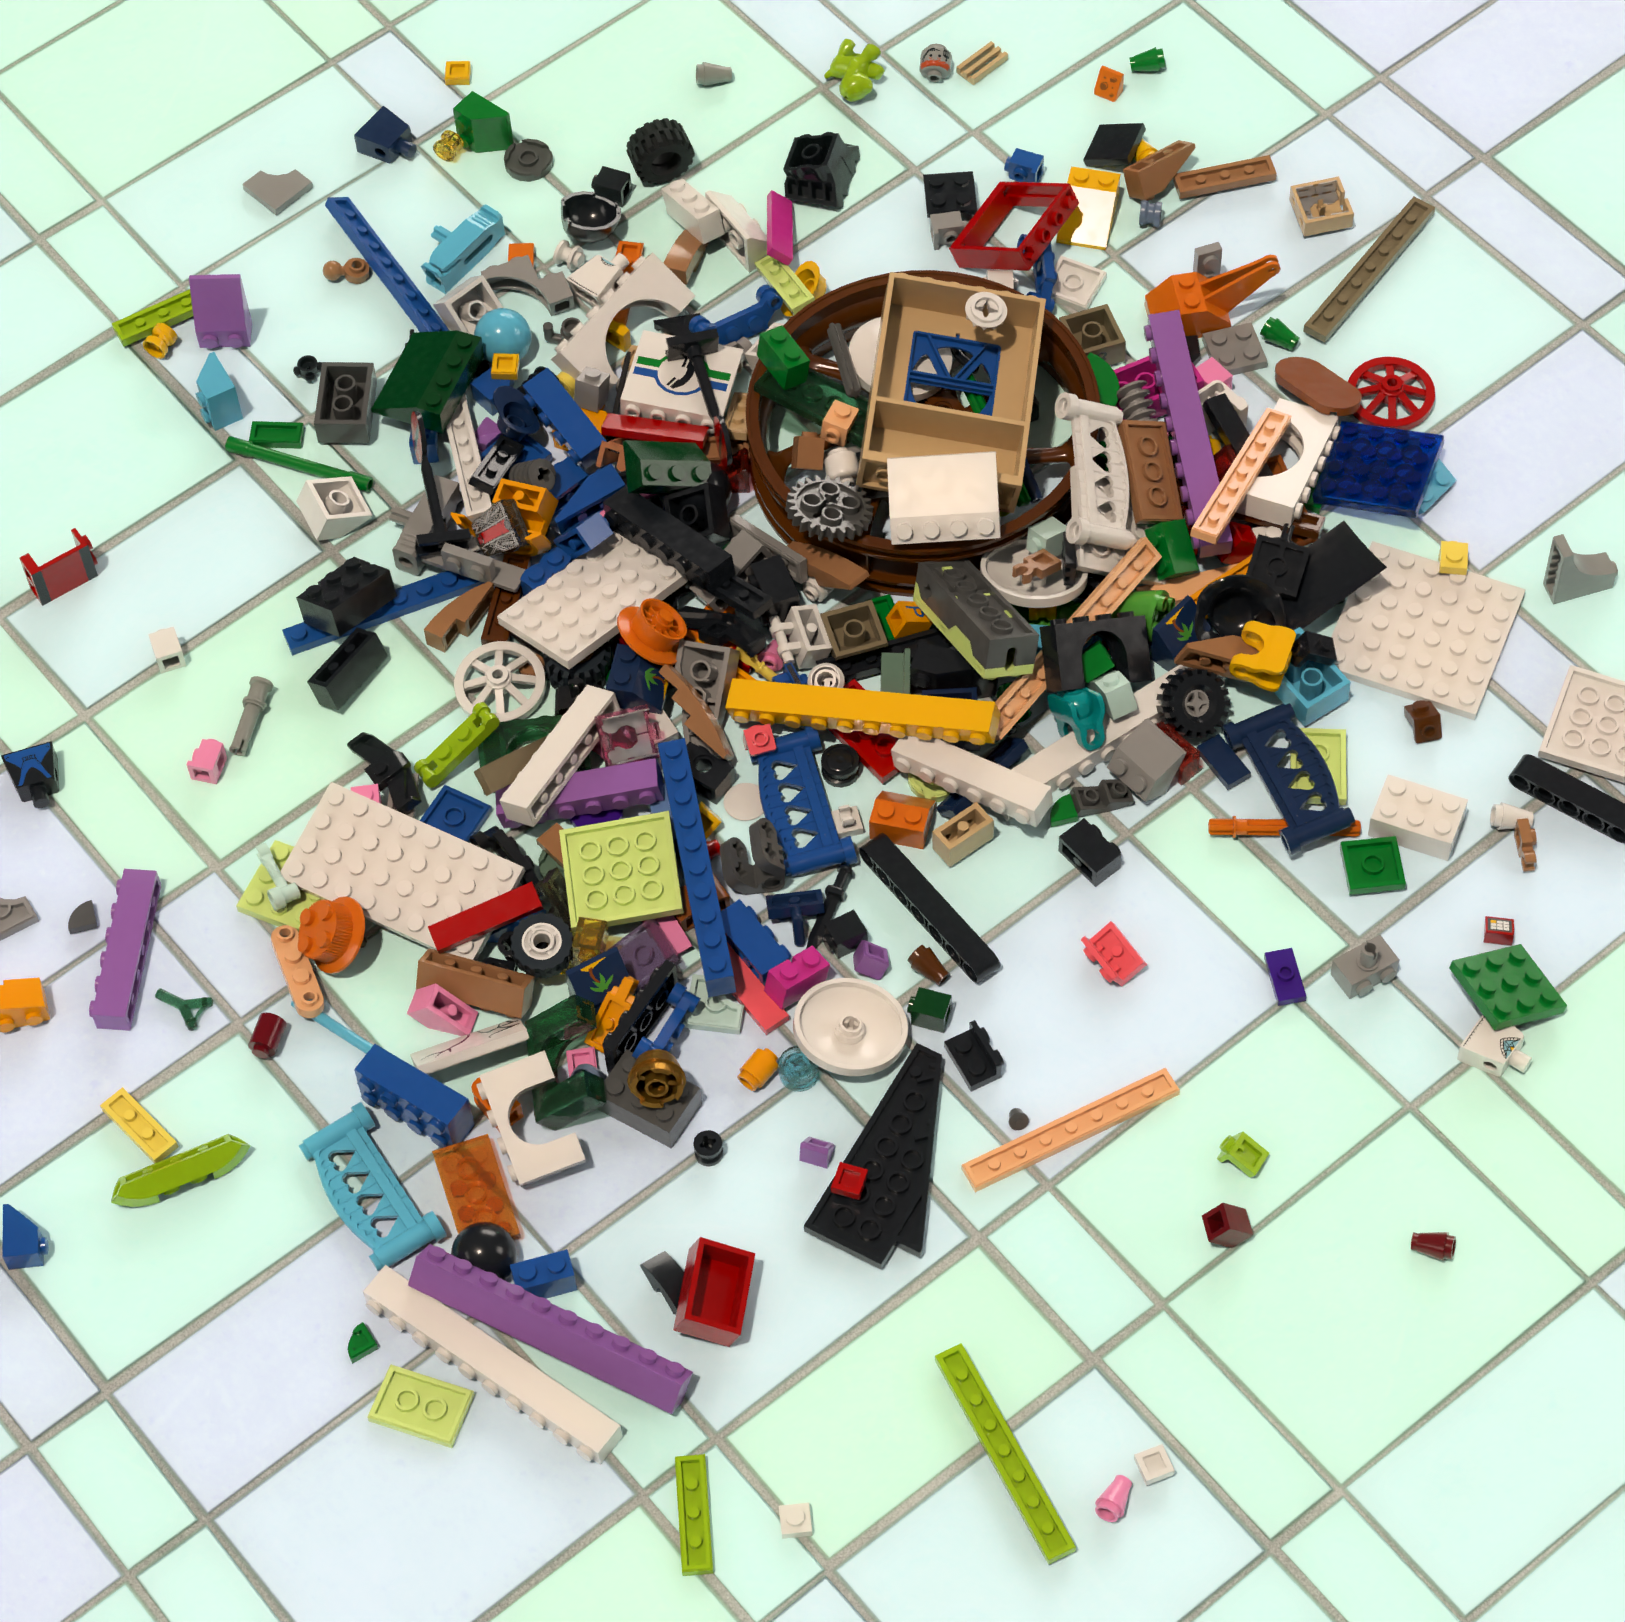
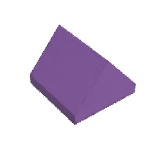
M807 1137L800 1144L799 1161L827 1169L835 1145L830 1142Z

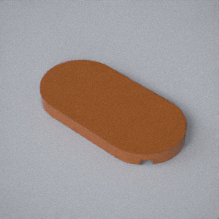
M1288 357L1280 360L1275 366V381L1318 412L1330 415V412H1337V416H1347L1358 411L1362 399L1360 391L1319 362L1305 357Z

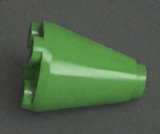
M1165 590L1132 591L1111 616L1112 619L1118 618L1117 613L1134 611V616L1145 615L1148 642L1152 643L1153 628L1175 608V598H1171Z

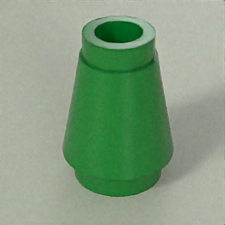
M1154 47L1129 57L1132 72L1160 71L1161 68H1166L1163 48L1156 49Z
M1270 317L1260 332L1264 340L1291 351L1300 340V337L1296 336L1278 318Z

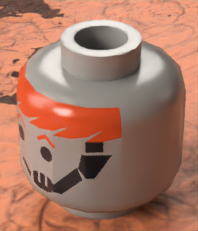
M937 43L930 44L922 50L919 66L921 75L931 82H939L941 79L948 77L951 72V52L944 45Z

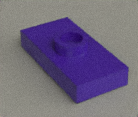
M1287 948L1265 952L1264 960L1277 1005L1282 1006L1306 1001V993L1293 949Z

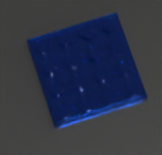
M1342 421L1340 433L1337 439L1334 440L1333 449L1330 456L1327 457L1324 469L1312 495L1313 503L1416 518L1442 451L1444 435Z

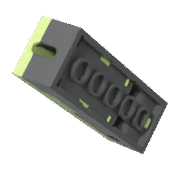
M968 558L918 563L913 601L983 679L994 680L997 677H1019L1023 674L1033 673L1039 634Z

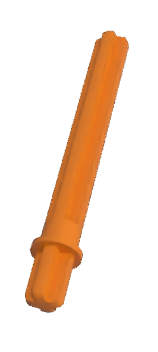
M1232 816V819L1211 818L1208 822V832L1210 835H1232V838H1236V835L1280 836L1279 830L1288 827L1284 819H1236V816ZM1355 820L1351 827L1329 836H1359L1361 833V823L1359 820Z

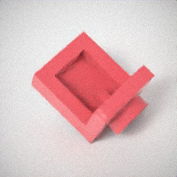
M770 724L754 725L743 730V744L745 750L749 751L750 756L753 757L776 750Z

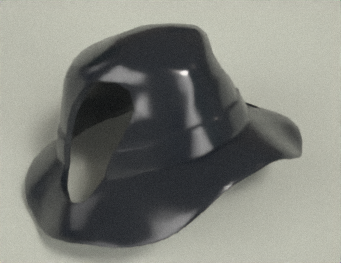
M1243 574L1223 577L1206 586L1197 600L1194 627L1198 641L1230 635L1241 637L1245 623L1254 621L1263 610H1269L1273 614L1275 619L1274 626H1286V614L1280 594L1270 583L1257 577ZM1206 615H1208L1210 623L1217 633L1203 630V622Z

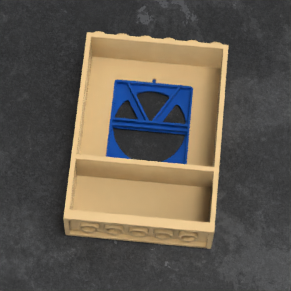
M890 272L882 307L856 485L862 488L889 492L887 458L996 451L999 511L1014 514L1023 483L1046 299L1033 295L1026 296L1009 291L986 289L982 286H969L959 284L958 282L940 281L930 277H917L902 272ZM979 292H990L999 296L1007 307V316L1003 325H998L995 330L986 328L984 331L980 326L976 325L973 327L972 322L966 319L965 312L966 302L972 295ZM985 305L982 311L984 317H987L989 314L987 305ZM955 348L973 355V357L954 377H951L937 349ZM924 355H928L937 374L915 371L913 368ZM980 364H983L989 375L990 383L967 380V378ZM910 382L990 397L980 413L916 403L912 395Z

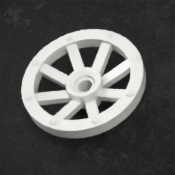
M509 641L491 642L474 649L462 660L455 674L454 691L461 709L468 716L473 713V707L477 703H485L490 695L494 694L496 713L493 714L500 720L499 726H507L527 718L538 708L546 691V675L539 658L527 647ZM504 654L519 657L508 665L503 666ZM495 655L494 666L490 667L481 662L484 658ZM528 663L536 676L515 674L513 672ZM472 668L485 674V676L466 681ZM513 684L535 685V688L530 698L527 699ZM485 686L472 704L466 697L465 691ZM509 693L521 706L505 713L504 695Z

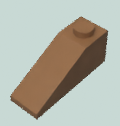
M1178 140L1124 168L1123 173L1129 197L1140 199V201H1149L1154 199L1156 194L1164 191L1196 148L1195 143Z
M1230 635L1187 643L1174 658V663L1190 668L1208 670L1207 672H1213L1223 677L1247 683L1248 681L1234 677L1229 671V665L1234 655L1240 653L1253 655L1257 654L1258 650L1247 645L1242 637Z

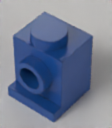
M1016 148L1012 157L1008 156L1006 159L1004 171L1009 172V179L1017 182L1039 183L1044 173V155Z

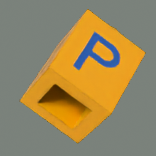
M897 601L886 617L895 639L929 630L933 624L916 605L915 601Z

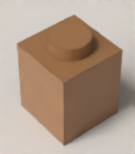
M802 431L801 436H795L793 438L791 469L823 470L825 438H817L818 433L805 431Z

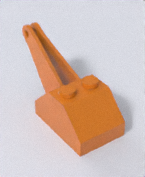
M1266 255L1254 262L1212 278H1207L1198 272L1171 275L1145 295L1144 306L1147 317L1150 314L1179 310L1185 336L1197 335L1198 338H1202L1203 333L1231 327L1228 312L1280 272L1281 268L1276 255Z

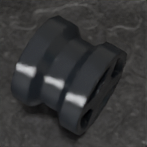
M711 1130L702 1131L697 1134L693 1142L695 1159L703 1166H715L723 1158L722 1138L718 1133Z

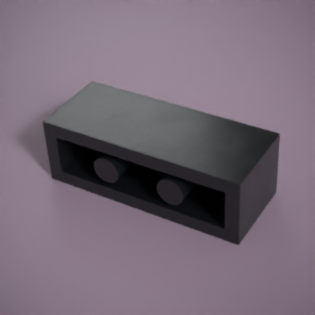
M357 627L311 676L307 683L319 705L339 710L388 655L375 632Z

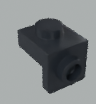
M1305 631L1294 641L1291 649L1295 667L1300 668L1308 660L1329 666L1337 661L1333 638L1314 632Z

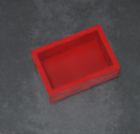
M699 1237L688 1250L673 1331L730 1347L741 1335L756 1253Z

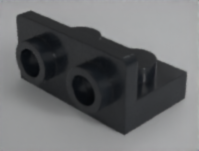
M975 1020L969 1022V1030L944 1041V1048L971 1092L1002 1077V1066L1004 1065L1000 1052L997 1049L993 1050L989 1044L990 1038L984 1027L980 1028Z

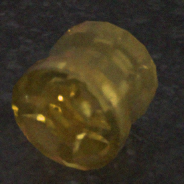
M445 130L441 134V140L434 143L433 150L439 158L451 162L456 157V152L461 151L464 142L457 133Z

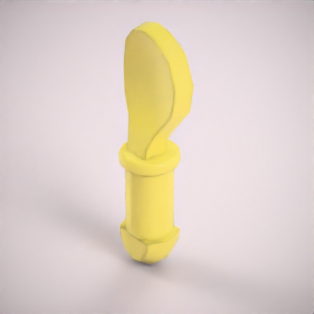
M739 647L736 648V650L740 651L739 659L753 667L756 673H759L768 681L772 682V677L778 675L766 666L765 662L762 661L760 663L757 655L751 658L747 655V652Z

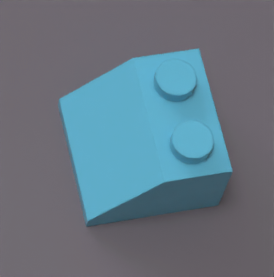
M215 352L209 353L196 381L199 392L195 394L200 406L203 407L200 409V413L205 423L210 422L214 430L217 431L242 420L243 416L234 384Z

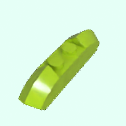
M226 1134L118 1178L114 1187L111 1203L128 1207L148 1206L160 1202L159 1194L169 1195L178 1191L180 1186L186 1183L196 1184L202 1182L208 1177V1174L213 1173L214 1178L217 1179L238 1165L251 1145L236 1136Z

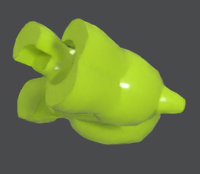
M844 39L840 44L838 54L833 59L830 69L824 74L825 79L831 77L842 79L839 85L840 94L847 101L855 102L872 92L873 82L869 78L879 80L885 70L882 66L871 62L876 60L881 54L878 47L873 44H867L862 53L858 54L853 51L856 44L851 39Z

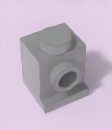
M960 211L930 215V232L934 250H939L940 245H952L965 228L967 221H962Z

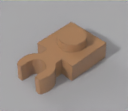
M1041 549L1023 558V563L1013 566L1012 576L1015 578L1022 575V583L1028 584L1035 576L1043 579L1061 570L1062 561L1045 549Z
M1528 818L1517 819L1514 838L1519 858H1521L1523 872L1535 871L1534 863H1537L1536 854L1533 850V845L1537 843L1535 829H1530Z

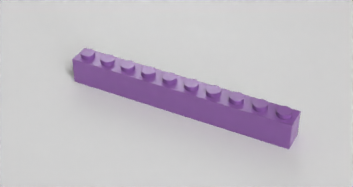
M1175 310L1148 315V324L1144 326V336L1146 341L1151 342L1152 348H1149V358L1151 364H1156L1157 371H1154V380L1156 387L1161 386L1162 393L1159 394L1161 409H1166L1167 416L1164 417V422L1166 423L1167 432H1171L1172 440L1169 441L1172 456L1176 455L1178 463H1175L1177 479L1181 478L1183 486H1180L1182 502H1187L1188 509L1185 510L1187 525H1192L1193 527L1220 483L1180 311ZM1229 524L1216 545L1191 536L1193 549H1198L1199 558L1231 553L1233 540Z
M429 1244L416 1256L408 1286L670 1414L683 1402L693 1372L684 1368L680 1363L672 1362L659 1356L651 1349H645L624 1336H618L597 1323H591L577 1316L573 1311L562 1309L552 1304L548 1299L529 1293L521 1286L511 1284L492 1272H486L473 1266L469 1261L459 1259L440 1247Z

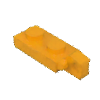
M631 976L624 977L619 987L614 986L611 991L607 992L584 1040L586 1044L604 1053L602 1046L604 1038L609 1032H613L616 1029L622 1013L625 1010L629 1011L634 1004L635 996L633 995L640 981Z

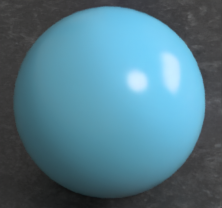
M507 308L494 309L484 314L478 321L474 331L475 336L482 338L484 359L491 364L493 353L519 354L521 360L527 354L531 345L532 336L527 321L518 312Z

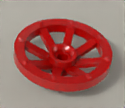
M1389 356L1374 358L1358 366L1349 377L1348 383L1354 387H1357L1362 379L1376 384L1358 388L1362 397L1377 394V396L1365 409L1360 404L1358 411L1353 413L1361 423L1370 428L1385 432L1409 430L1426 420L1433 409L1435 386L1431 377L1422 367L1407 359ZM1385 369L1386 376L1382 377L1372 372ZM1394 370H1399L1406 374L1399 377L1394 374ZM1416 379L1423 389L1406 385V383ZM1406 394L1424 398L1425 401L1421 408L1418 409ZM1400 402L1411 415L1396 419V404ZM1382 403L1388 404V419L1373 415Z

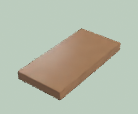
M1122 420L1121 424L1117 427L1127 463L1129 492L1135 524H1158L1183 519L1166 423L1163 421Z

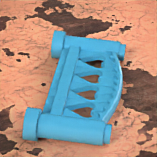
M359 1102L351 1107V1112L304 1139L299 1148L307 1161L311 1158L315 1159L322 1186L331 1205L345 1225L364 1244L373 1250V1254L369 1258L377 1271H379L385 1265L390 1267L434 1239L438 1242L446 1237L447 1234L433 1211L421 1217L366 1133L375 1127V1123L362 1102ZM354 1152L346 1169L343 1171L335 1170L336 1164L329 1160L333 1153ZM368 1174L360 1191L357 1193L349 1192V1184L343 1182L347 1175ZM383 1196L372 1215H365L363 1213L364 1207L357 1204L361 1197ZM397 1218L388 1236L384 1238L379 1237L378 1229L372 1227V1222L375 1219Z

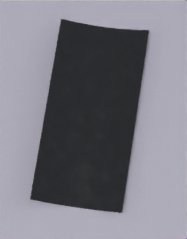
M1342 521L1307 547L1311 548L1296 600L1281 597L1286 614L1285 627L1292 630L1298 627L1304 629L1387 568L1366 547L1345 521ZM1263 610L1254 620L1271 626L1275 625L1274 616L1269 610Z

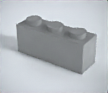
M744 529L737 536L733 537L724 549L732 555L736 576L749 583L748 576L751 575L750 564L773 557L763 544ZM693 583L689 587L696 597L713 611L724 612L729 605L698 585Z

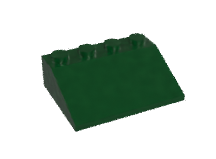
M458 330L413 332L372 406L371 412L411 424L412 412L420 411L425 429L443 434L484 358L482 338Z

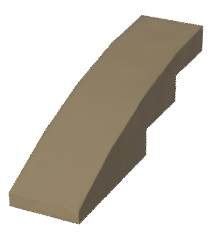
M547 736L475 770L474 774L485 795L488 796L511 785L517 778L518 773L523 770L532 755L546 740Z

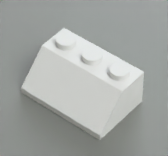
M711 190L706 191L705 198L720 210L725 234L718 238L748 272L757 269L754 263L768 256L767 235L761 230L758 221L755 218L752 219L747 214L744 205L738 203L732 195Z

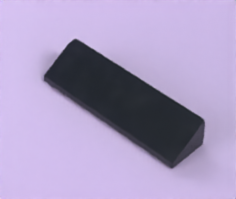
M1226 393L1205 400L1202 407L1235 460L1250 434ZM1265 463L1257 477L1273 476L1267 463Z

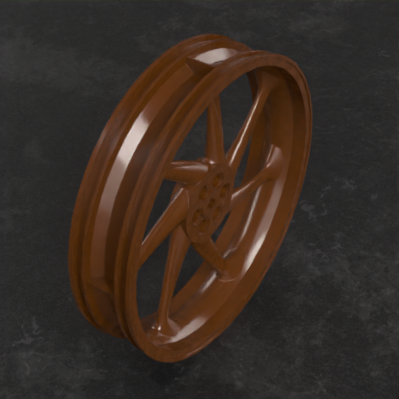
M938 270L901 271L902 273L917 277H930L940 281L958 282L963 285L982 286L986 289L1009 291L1024 295L1000 283L958 272ZM890 273L864 278L828 292L805 306L783 325L810 359L808 371L818 372L842 381L837 362L821 357L833 350L827 333L829 324L832 322L834 324L840 323L846 342H849L862 325L870 320L881 317ZM1045 308L1038 365L1043 367L1057 381L1064 392L1075 394L1078 399L1100 403L1096 377L1084 350L1069 329ZM760 359L756 363L749 382L746 398V427L749 441L751 482L757 502L766 520L786 545L792 541L811 544L840 555L867 570L870 576L856 587L883 594L913 597L919 562H942L968 558L980 571L981 559L984 553L1004 547L1027 536L1028 527L1051 516L1067 526L1072 518L1069 469L1062 481L1036 506L1016 519L1001 525L1000 538L892 545L889 539L871 536L872 525L881 498L871 499V505L874 507L872 521L868 526V530H863L862 536L855 534L854 540H850L845 536L844 542L834 538L833 543L829 541L828 537H824L822 541H819V535L816 534L808 537L809 531L799 532L800 525L792 526L793 519H788V512L785 511L787 495L790 493V489L785 484L788 466L792 463L793 445L779 452L770 450L769 429L771 414L785 390ZM861 387L863 392L869 394L868 391ZM942 388L933 396L916 401V403L974 413L970 405L964 408L958 400L956 390ZM983 395L987 403L990 396ZM866 414L857 417L848 433L846 444L863 440ZM1099 429L1090 433V436L1096 441ZM1072 435L1059 447L1027 448L1026 458L1028 463H1068L1071 467L1074 466L1075 457ZM825 440L824 451L838 445Z

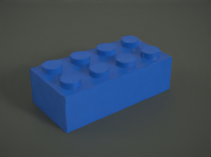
M376 1044L372 1046L354 1069L361 1098L365 1103L372 1107L377 1105L393 1120L397 1121L400 1119L407 1123L408 1127L415 1133H424L431 1137L433 1143L441 1148L447 1147L455 1151L475 1126L467 1097Z

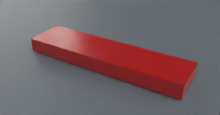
M608 413L601 426V435L641 441L696 443L700 449H703L709 436V427Z
M529 882L428 926L438 953L441 954L544 908L533 882Z

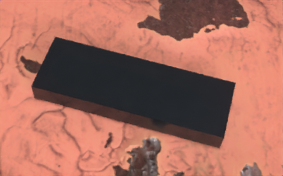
M501 435L472 474L468 484L493 495L498 488L501 478H505L522 454L524 445Z

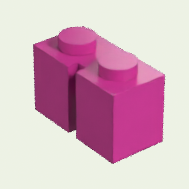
M812 945L793 956L792 962L788 959L768 970L764 991L783 1010L800 1000L810 988L826 981L830 964Z

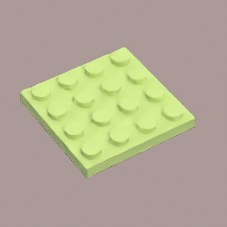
M669 811L559 830L570 923L573 933L684 914Z

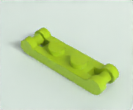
M477 703L473 707V713L426 759H421L415 763L414 771L420 777H423L422 780L428 788L436 787L499 726L500 720L495 714L490 713L491 709L486 703Z

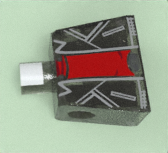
M501 499L472 522L475 537L468 540L470 551L476 553L482 551L485 556L499 557L531 547L525 540V537L530 534L527 532V527L515 499Z

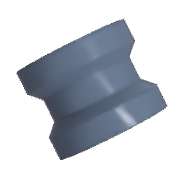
M1142 200L1139 225L1149 223L1154 227H1159L1162 202L1152 204L1147 200Z

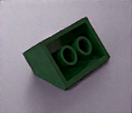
M623 441L628 493L671 494L707 483V479L712 474L710 460L696 443Z

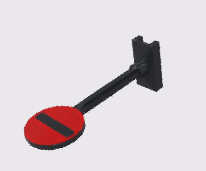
M717 329L666 338L668 350H665L667 361L688 358L689 362L693 365L708 415L714 424V434L720 460L724 467L732 466V448L728 429L722 415L719 416V409L703 362V355L718 352L719 335Z
M413 411L411 415L413 445L416 458L421 463V474L433 524L431 527L432 533L416 535L414 547L416 557L441 554V549L445 543L469 550L468 540H471L469 528L448 531L447 524L444 523L432 467L427 458L424 422L420 411Z

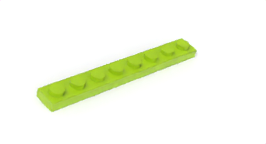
M962 1343L935 1355L936 1364L1048 1565L1076 1552L1074 1542Z

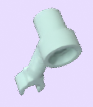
M267 843L255 846L258 851L256 855L259 861L265 866L276 887L267 890V895L275 911L286 907L287 903L301 898L296 883L287 884L283 875H281Z

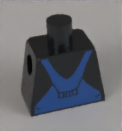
M52 741L1 755L6 771L21 801L27 802L32 800L35 808L47 807L50 804L48 795L58 793L60 790L58 757Z

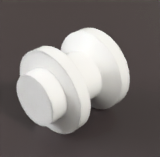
M561 240L555 248L553 261L556 264L566 262L567 268L574 271L584 263V250L580 246H575L572 249L570 248L569 241Z

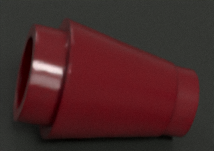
M1413 1232L1411 1250L1442 1261L1453 1259L1456 1248V1236L1449 1235V1232Z

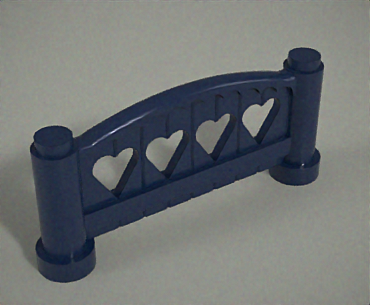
M1283 703L1234 724L1233 721L1222 725L1221 729L1226 743L1232 750L1242 746L1245 748L1288 827L1280 829L1279 834L1287 853L1291 856L1300 852L1303 846L1351 827V824L1355 823V818L1349 807L1345 809L1340 807L1336 786L1324 758L1305 733L1292 722V719H1295L1296 716L1291 704L1285 705ZM1278 732L1285 733V740L1291 743L1288 748L1267 747V745ZM1289 753L1297 754V761L1303 764L1299 769L1281 768L1279 765ZM1300 774H1308L1310 776L1309 782L1314 784V787L1310 790L1293 789L1290 787ZM1315 794L1320 795L1321 803L1326 805V808L1322 811L1302 809L1309 798Z

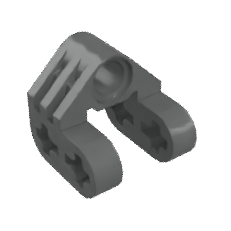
M760 818L749 827L754 865L749 864L747 849L744 843L737 837H732L721 844L720 857L723 877L730 888L745 895L776 892L784 888L785 865L782 846L778 845L776 829L768 819Z

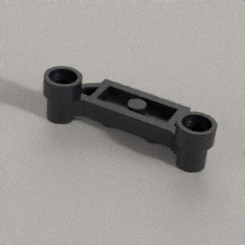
M493 826L484 832L479 831L470 836L471 844L486 851L492 849L498 856L524 867L526 871L520 883L525 885L533 882L540 901L551 896L548 886L544 882H539L534 872L535 866L528 855L524 856L521 853L517 842L512 836L508 837L497 826Z

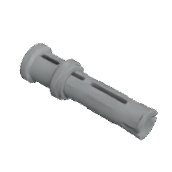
M253 676L249 681L250 689L248 695L242 701L244 710L232 744L229 747L231 753H234L235 749H237L235 754L237 756L246 755L258 716L266 709L265 701L268 692H271L273 689V683L266 678Z

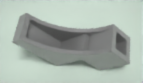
M528 255L514 257L509 262L492 265L480 271L492 290L512 289L525 292L539 300L551 316L575 308L574 296L563 271L549 273L543 278L538 279Z

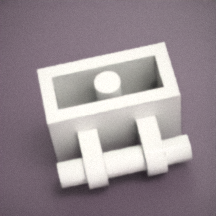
M817 604L791 606L783 623H781L779 616H772L769 619L771 624L770 633L777 641V652L779 657L783 659L784 664L791 662L794 664L796 660L799 669L813 668L816 666L815 661L828 658L832 647Z

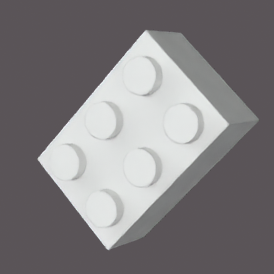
M1388 774L1370 818L1368 836L1373 838L1396 836L1398 846L1448 861L1465 817L1468 799Z

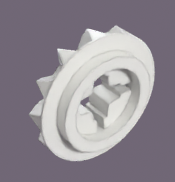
M979 292L972 295L966 302V319L972 322L973 327L976 325L982 327L983 331L986 328L995 330L998 325H1003L1007 316V307L1005 302L996 294ZM985 305H987L989 313L987 317H984L982 312Z

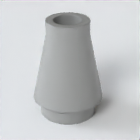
M707 62L696 65L697 84L707 86L731 82L732 80L731 67Z

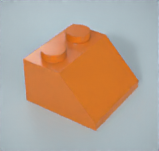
M882 790L875 799L869 820L870 839H873L880 833H884L894 844L924 850L936 801Z

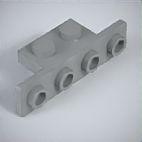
M445 543L442 547L441 554L421 556L423 563L484 583L489 581L496 587L514 593L520 588V578L525 571L523 568Z

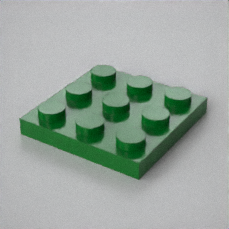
M1522 944L1452 960L1449 967L1494 1030L1562 1014L1567 1008V1004Z

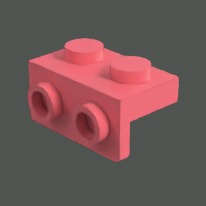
M1112 921L1091 939L1086 936L1081 939L1086 946L1083 949L1084 953L1093 963L1095 961L1099 962L1102 966L1099 971L1109 983L1115 981L1120 986H1123L1148 965Z

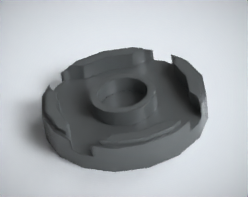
M524 139L522 143H513L505 151L504 165L506 172L512 178L531 182L543 178L550 172L553 166V155L546 143L537 139Z

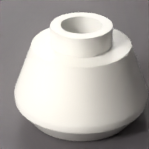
M822 663L810 671L807 684L823 686L824 683L825 687L843 688L845 679L839 667L831 663Z

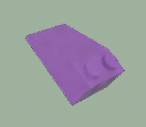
M241 274L189 275L195 332L199 347H250L252 319Z

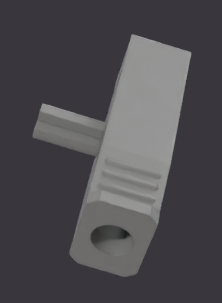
M435 475L434 480L443 520L447 524V528H449L454 520L450 514L451 512L456 513L458 503L463 500L460 485L456 481ZM426 492L413 512L395 506V508L392 507L391 515L389 516V521L404 525L400 537L392 549L395 566L399 570L415 576L421 573L422 568L426 564L421 561V556L416 557L414 548L416 535L432 533L431 527L433 524Z

